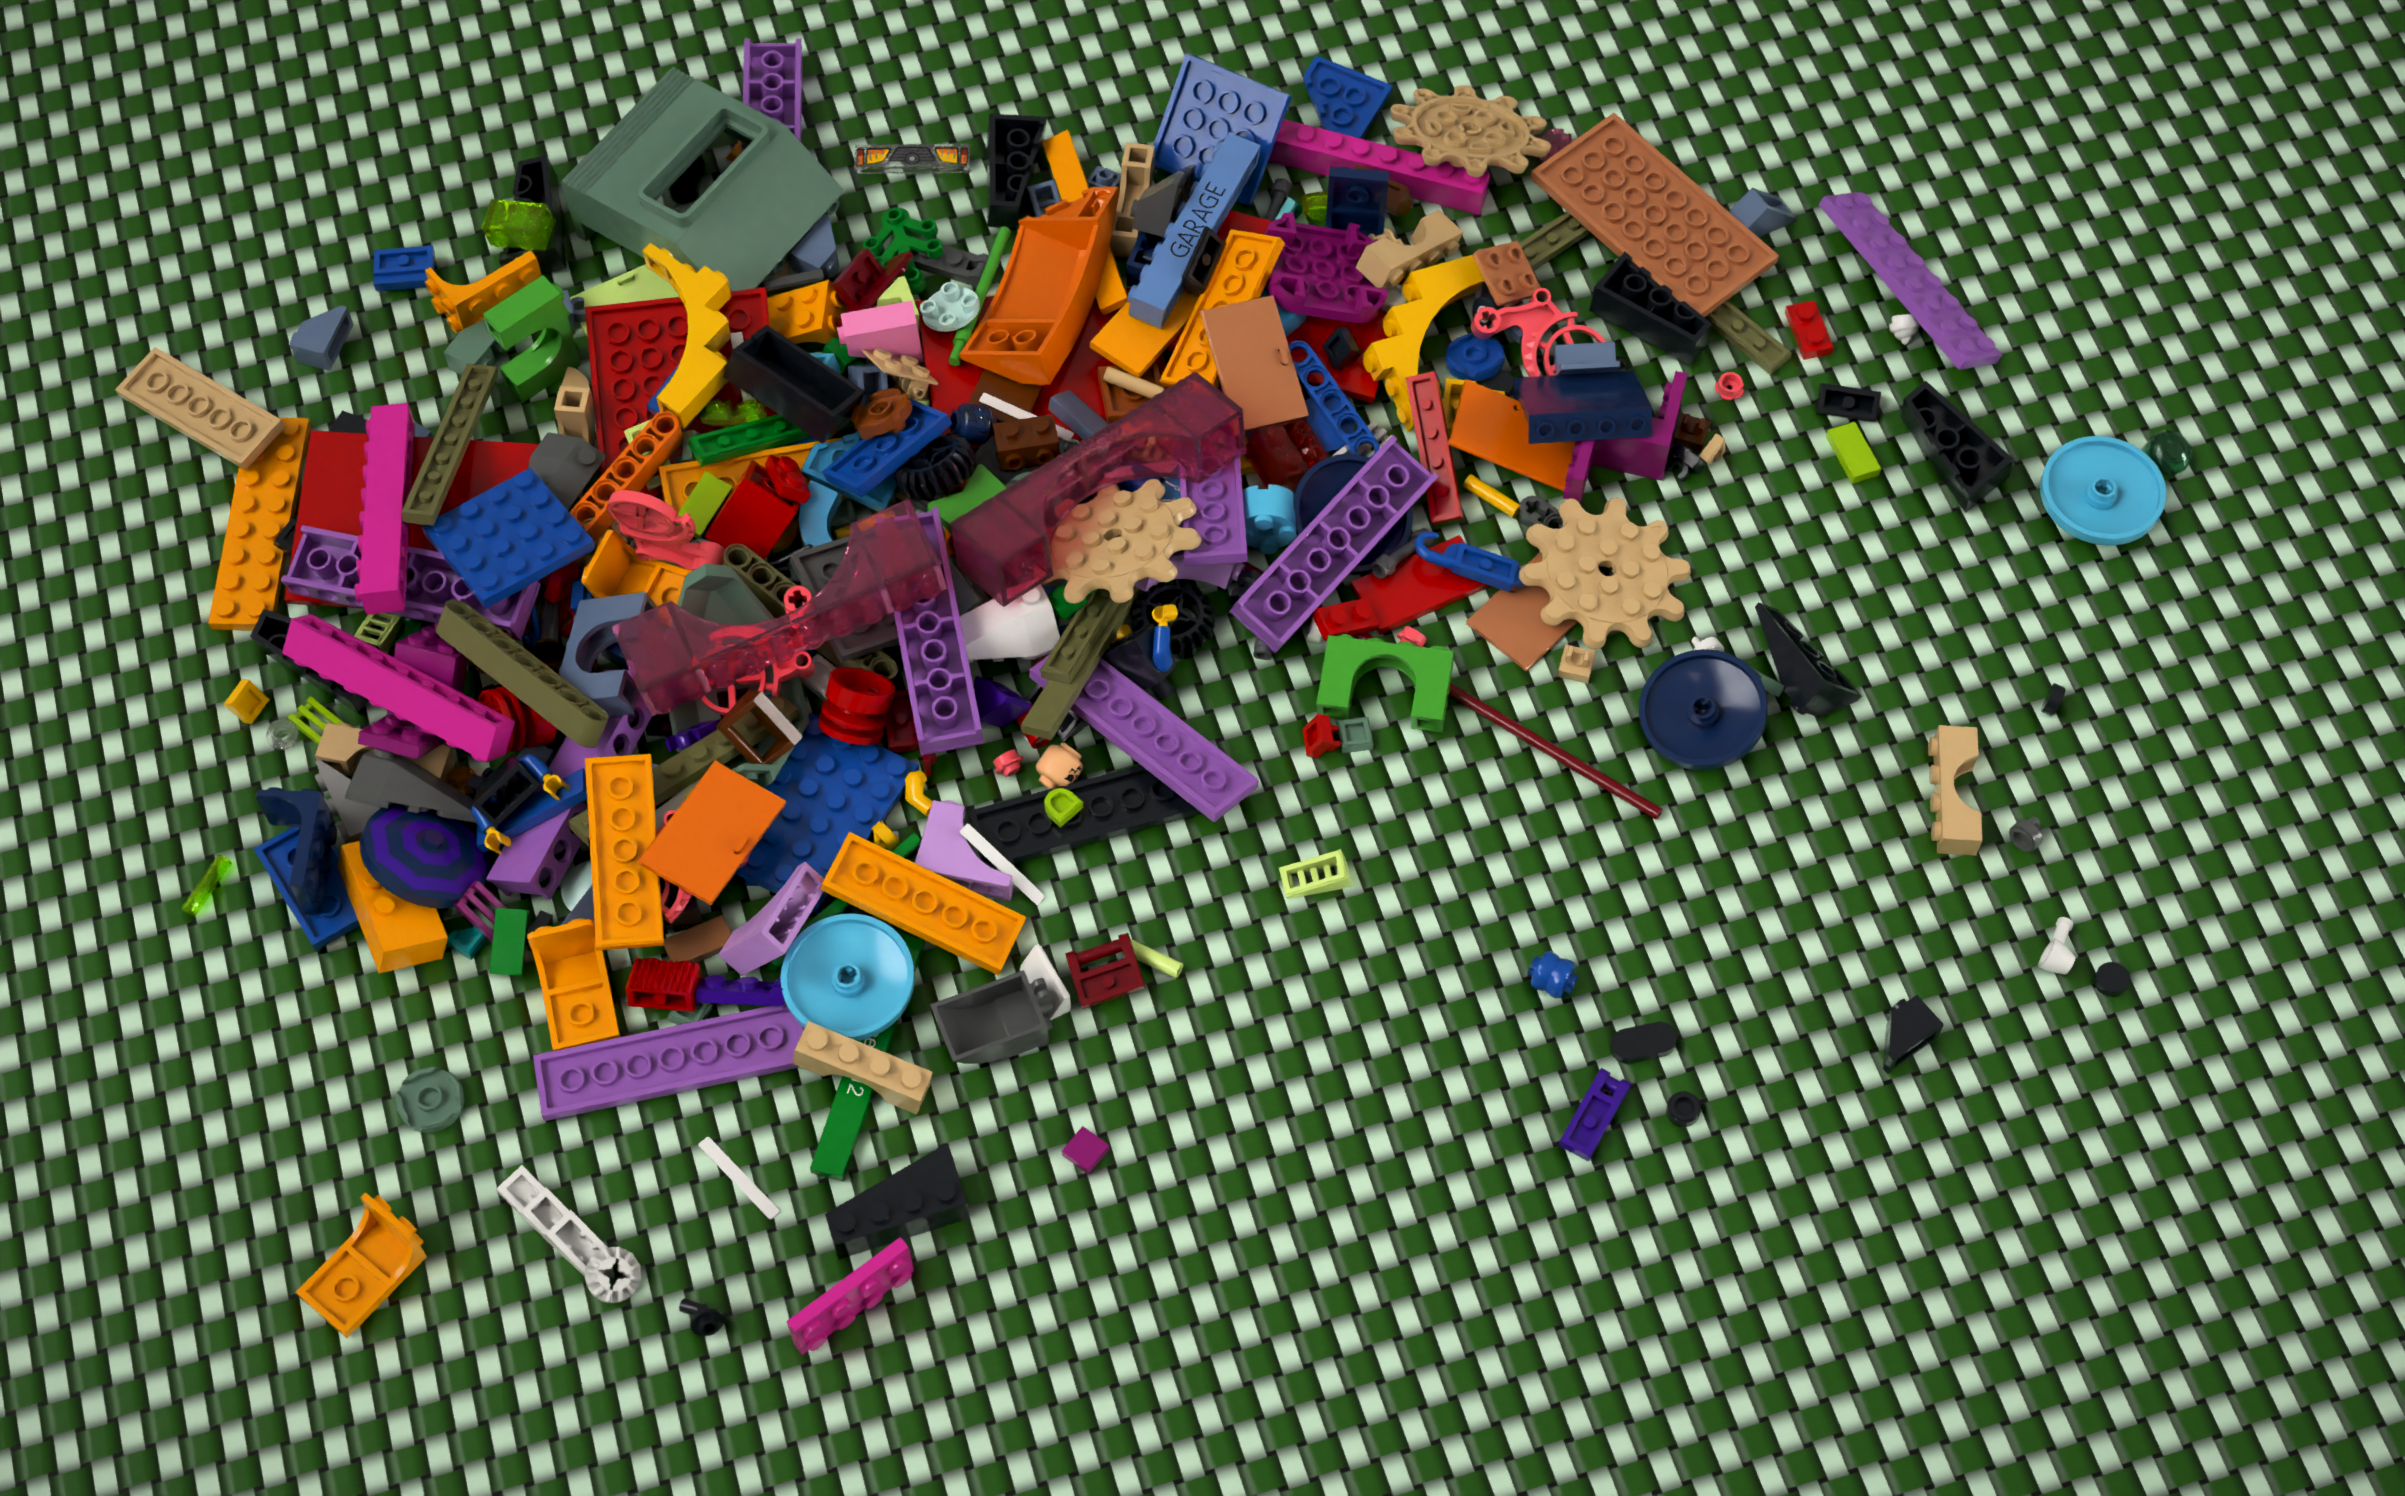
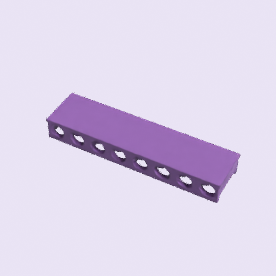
M744 38L743 103L787 126L802 143L803 55L801 38H796V43H750V38ZM742 142L743 152L748 147V145Z
M1394 435L1389 438L1229 611L1256 637L1267 644L1275 654L1439 477L1437 474H1431L1404 450L1396 442L1397 438Z
M938 506L932 507L931 512L888 520L878 517L876 522L921 755L984 744Z
M302 525L300 530L303 533L287 576H282V583L291 594L364 608L362 602H357L355 596V584L360 583L356 568L357 559H361L358 536ZM408 546L405 611L387 613L438 623L446 601L459 600L471 606L512 639L521 640L541 583L536 581L485 609L439 552Z
M605 669L603 672L615 671V670ZM626 670L640 687L634 713L609 717L598 746L595 748L580 746L569 737H566L549 767L553 775H558L563 779L582 768L585 769V758L632 754L665 694V689L651 676L649 671ZM643 689L653 690V697L649 702H645L643 699ZM639 716L637 726L631 728L629 726V723L633 722ZM624 742L623 751L620 754H616L614 749L620 747ZM543 784L537 788L535 793L544 789ZM587 799L512 838L511 846H504L486 880L492 882L506 896H511L513 892L542 895L545 899L551 900L583 842L575 833H571L568 820L588 809L584 803ZM565 848L564 857L557 861L554 855L559 854ZM550 875L549 884L542 888L539 882L544 881Z

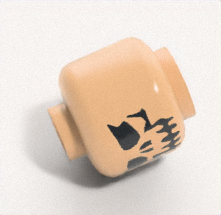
M1063 742L1060 745H1050L1036 763V770L1041 775L1038 781L1048 789L1074 783L1083 770V765L1080 761L1082 756Z

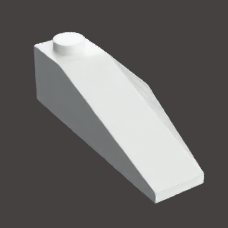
M1039 580L1011 589L960 616L969 663L980 659H993V662L1004 661V658L1022 657L1023 660H1034L1050 654L1060 639L1052 605Z

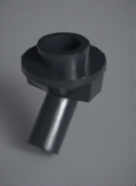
M685 1298L680 1302L679 1311L693 1315L690 1321V1329L694 1334L710 1336L723 1326L724 1315L721 1311L709 1309L706 1303L701 1304Z

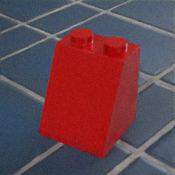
M752 460L712 521L704 537L711 542L720 544L725 549L732 544H742L765 560L797 513L800 503L779 497L767 469Z

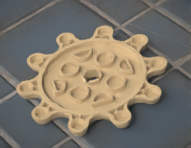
M1465 85L1456 86L1452 96H1440L1429 89L1420 88L1416 89L1413 94L1415 103L1418 106L1395 104L1390 108L1391 117L1394 121L1408 125L1394 128L1393 136L1395 142L1400 145H1417L1424 148L1422 150V159L1428 166H1437L1443 162H1449L1456 167H1465L1467 174L1472 177H1481L1486 171L1487 166L1503 167L1512 173L1520 174L1525 171L1529 163L1522 155L1545 157L1551 149V144L1548 141L1532 136L1541 134L1547 122L1541 117L1520 116L1513 112L1518 103L1516 99L1510 96H1500L1495 100H1485L1477 97L1475 90Z
M1157 479L1146 481L1141 488L1134 492L1120 491L1114 481L1105 480L1098 485L1097 496L1087 503L1078 504L1070 500H1061L1056 504L1054 511L1056 519L1061 521L1060 525L1051 530L1037 531L1031 536L1032 551L1050 554L1049 558L1034 567V581L1039 580L1040 584H1046L1056 579L1068 580L1069 582L1064 589V599L1068 603H1079L1091 591L1096 589H1106L1110 592L1112 601L1124 603L1133 597L1134 584L1143 578H1153L1159 582H1169L1178 574L1176 566L1169 561L1170 556L1177 551L1195 549L1202 542L1200 534L1195 529L1179 527L1182 521L1196 513V505L1188 497H1182L1171 502L1160 501L1165 494V487Z
M1619 497L1608 500L1604 506L1603 513L1600 515L1589 514L1581 507L1577 500L1571 498L1563 501L1559 506L1558 512L1563 521L1561 528L1552 529L1542 524H1535L1527 529L1526 539L1531 545L1541 551L1542 561L1523 566L1519 571V579L1527 586L1542 587L1549 593L1550 601L1542 608L1540 613L1542 621L1547 625L1557 626L1567 619L1578 621L1584 631L1583 642L1590 649H1601L1605 645L1607 634L1611 631H1621L1628 636L1634 646L1645 648L1650 645L1653 637L1648 625L1650 618L1660 616L1671 622H1677L1683 618L1685 613L1684 605L1670 594L1668 586L1673 582L1687 580L1691 574V569L1686 560L1669 558L1661 552L1660 544L1667 539L1669 533L1668 527L1663 521L1656 520L1647 526L1635 525L1628 520L1626 516V503ZM1599 567H1612L1613 575H1603L1599 571Z

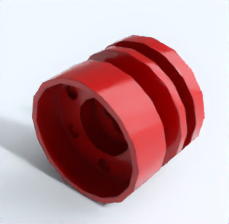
M853 667L835 668L829 675L825 693L828 699L822 704L818 727L822 732L842 742L856 745L879 743L883 739L884 727L887 723L885 713L891 708L895 686L887 678L869 670Z
M504 686L497 687V689L483 690L479 695V703L515 721L506 754L510 751H520L523 746L534 748L551 744L555 739L557 728Z

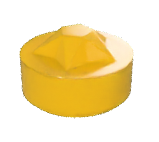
M878 821L871 828L873 830L874 842L878 846L893 851L900 845L901 841L882 821Z

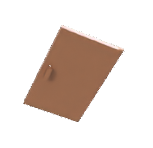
M1273 295L1200 310L1236 434L1309 416Z
M1539 552L1528 564L1541 562L1542 553ZM1542 587L1511 588L1510 591L1514 592L1500 589L1466 621V624L1524 671H1528L1578 621L1567 619L1557 626H1550L1544 623L1540 613L1542 608L1549 603L1550 595Z

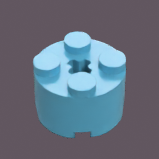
M1268 484V489L1258 490V485H1254L1242 490L1246 542L1248 546L1258 548L1264 554H1274L1278 551V548L1290 544L1297 538L1294 493L1291 490L1273 484Z

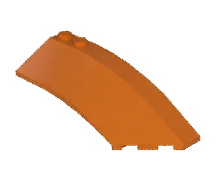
M1091 187L1082 191L1083 197L1068 203L1065 199L1045 208L1046 214L1040 217L1027 216L1018 220L1019 229L1004 275L983 319L959 354L962 360L1021 384H1036L1038 386L1051 384L1081 333L1098 290L1108 256L1120 194L1119 187Z

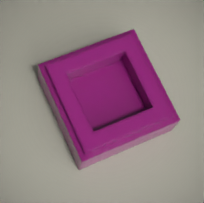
M1082 1126L1064 1147L1062 1156L1089 1175L1109 1151V1145Z

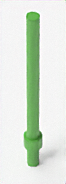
M1001 227L999 229L975 293L980 300L979 312L969 324L957 330L953 339L954 347L948 360L953 366H959L962 359L959 354L972 335L1011 234V230L1008 227Z

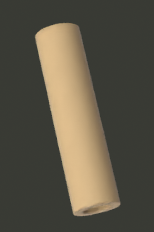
M1110 366L1107 367L1103 380L1158 402H1160L1165 390L1164 387Z

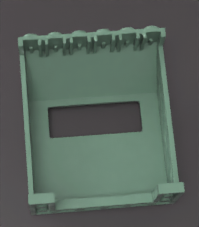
M672 67L561 181L572 221L579 238L587 241L595 232H598L643 258V250L649 243H652L659 249L665 248L680 263L691 265L697 273L704 265L712 271H720L727 277L730 291L765 288L764 280L772 279L775 274L782 271L785 263L791 258L790 253L824 214L832 216L837 211L839 206L838 198L845 192L787 126L712 86L694 79L692 76L690 77L679 69L676 70L675 67ZM722 132L748 145L685 213H678L657 201Z

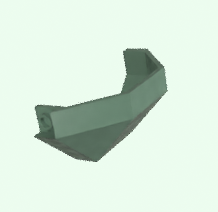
M703 564L685 576L660 665L673 735L699 722L718 719L721 721L720 714L712 711L704 704L697 692L695 683L699 664L707 654L716 649L709 635L727 628L740 626L759 628L776 636L783 635L786 632L730 566ZM743 641L722 642L723 646L736 645L747 648L750 651L756 648V646ZM762 652L758 658L765 668L767 682L773 683L774 672L772 663L768 656ZM734 653V677H729L727 673L726 654L714 659L706 668L703 679L725 677L727 685L703 688L706 698L719 706L717 692L728 691L729 684H733L736 689L748 687L749 691H758L760 682L738 684L735 679L738 675L760 673L758 665L751 658L743 654ZM798 676L781 683L780 693L798 708L799 718L791 722V724L802 735L809 724L801 678ZM766 690L764 695L772 694V691ZM770 735L758 743L759 748H755V750L762 757L777 740L773 735ZM677 748L676 750L680 753L684 749L680 750L679 748ZM793 748L771 765L750 764L742 754H739L723 765L764 788L773 783Z

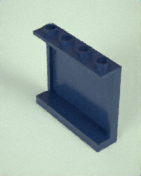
M1633 371L1514 378V399L1519 401L1528 422L1529 444L1652 437V406Z

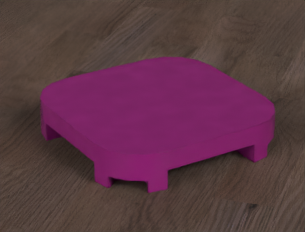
M1283 213L1281 219L1269 222L1264 234L1281 237L1285 242L1266 283L1269 295H1273L1276 304L1283 309L1300 315L1352 323H1367L1375 320L1386 301L1388 289L1377 288L1355 267L1366 246L1378 241V239L1372 242L1368 236L1359 232L1360 225L1351 222L1345 231L1295 223L1294 213Z

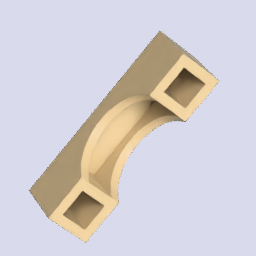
M1126 142L1121 165L1120 194L1110 241L1114 257L1129 258L1141 232L1132 229L1134 217H1130L1133 201L1135 199L1139 200L1144 190L1152 186L1155 172V145Z
M1437 210L1421 218L1410 239L1413 245L1399 244L1384 237L1366 246L1355 268L1377 288L1384 289L1390 285L1396 286L1411 272L1423 269L1426 266H1434L1440 259L1444 257L1449 258L1454 255L1460 246L1458 242L1463 231L1440 210Z
M326 723L315 758L316 761H323L341 774L352 777L362 755L371 750L372 747L358 744L359 731L362 729L354 728L346 723H338L337 725ZM445 743L439 744L437 748L419 759L404 756L446 783H449L455 765V758L450 746Z
M1939 725L1935 736L1930 737L1928 743V755L1933 756L1934 765L1930 766L1929 782L1935 786V793L1931 795L1930 811L1936 813V822L1933 821L1931 828L1932 841H1937V853L1976 856L1982 843L1981 812L1969 807L1960 799L1955 790L1954 780L1958 776L1972 771L1979 756L1977 727Z
M810 1021L807 1022L794 1050V1065L823 1077L827 1075H841L857 1080L878 1092L885 1102L916 1115L928 1091L933 1074L932 1071Z

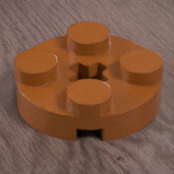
M890 388L870 395L869 399L871 402L867 403L864 407L859 403L851 415V420L862 439L869 440L887 432L898 433L906 427L905 420L911 414L913 407L906 393L902 394L900 389Z

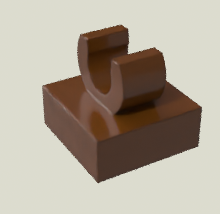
M1687 413L1681 414L1672 444L1678 441L1686 448L1701 452L1711 422L1705 418L1700 419L1690 416Z

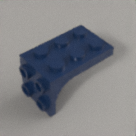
M1330 166L1325 227L1346 231L1351 222L1360 225L1359 232L1366 236H1369L1371 233L1375 236L1383 234L1389 172Z
M277 787L258 790L256 799L269 824L300 828L290 887L304 914L318 915L320 903H324L326 899L325 875L330 873L332 867L331 845H335L337 841L335 820L321 792L313 789L286 791Z

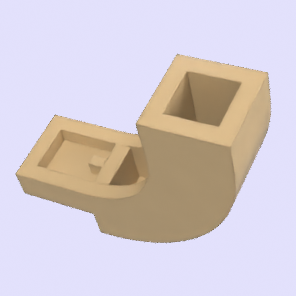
M560 386L554 407L559 434L582 438L595 447V412L590 388ZM584 490L578 498H582Z

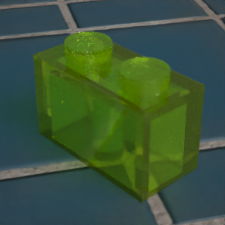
M491 199L481 228L492 246L498 248H522L528 251L534 249L546 250L555 220L547 204Z

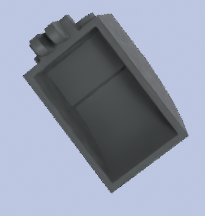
M1024 970L930 1004L953 1062L979 1064L1013 1057L1048 1044V1030L1053 1029L1048 1013L1054 1011V1006L1044 978H1039L1029 983Z

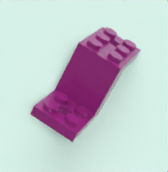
M1675 371L1673 383H1666L1658 418L1652 417V437L1575 441L1572 462L1569 464L1563 499L1572 498L1581 505L1591 465L1660 481L1663 480L1688 373Z
M432 623L423 627L421 630L410 634L396 643L394 658L463 694L467 662L470 660L436 633L438 623ZM387 710L385 717L359 731L358 744L415 759L421 758L437 748L439 744L441 745L446 742V740L436 735L421 731L418 725L410 721L398 719L395 717V713Z

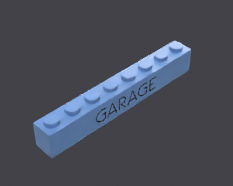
M1230 132L1223 142L1218 141L1213 151V160L1205 163L1201 172V180L1199 182L1195 181L1190 189L1188 202L1183 201L1176 216L1178 219L1175 223L1170 222L1164 235L1165 240L1163 244L1158 243L1154 249L1153 261L1150 265L1145 264L1139 278L1140 283L1138 286L1133 285L1127 297V302H1130L1129 316L1162 329L1185 289L1182 275L1204 227L1208 226L1213 232L1218 233L1258 164L1261 145Z

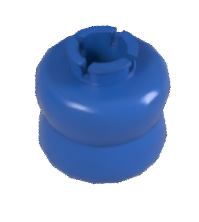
M1546 951L1541 958L1536 955L1530 965L1532 968H1529L1527 975L1532 976L1531 986L1534 989L1545 991L1556 999L1561 998L1564 992L1570 994L1579 976L1574 974L1575 963L1573 961L1560 958L1552 951Z

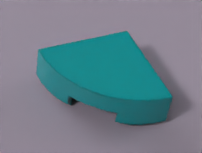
M1288 197L1275 220L1281 219L1283 213H1294L1295 220H1297L1304 208Z
M474 926L473 928L460 931L455 930L448 934L446 945L472 960L488 939Z

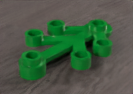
M892 208L886 211L881 218L883 227L876 236L868 237L863 242L864 249L868 248L873 256H876L882 252V245L887 239L894 235V240L881 256L875 257L882 268L892 257L897 256L898 253L900 255L907 251L911 252L910 249L925 253L932 259L939 258L944 253L941 240L936 238L930 239L938 234L936 222L933 219H925L921 222L911 219L908 211L903 208ZM910 230L921 233L923 238L930 240L924 241L908 236L905 231ZM912 257L907 263L908 268L902 276H905L911 294L916 295L925 290L927 283L923 272L915 267Z

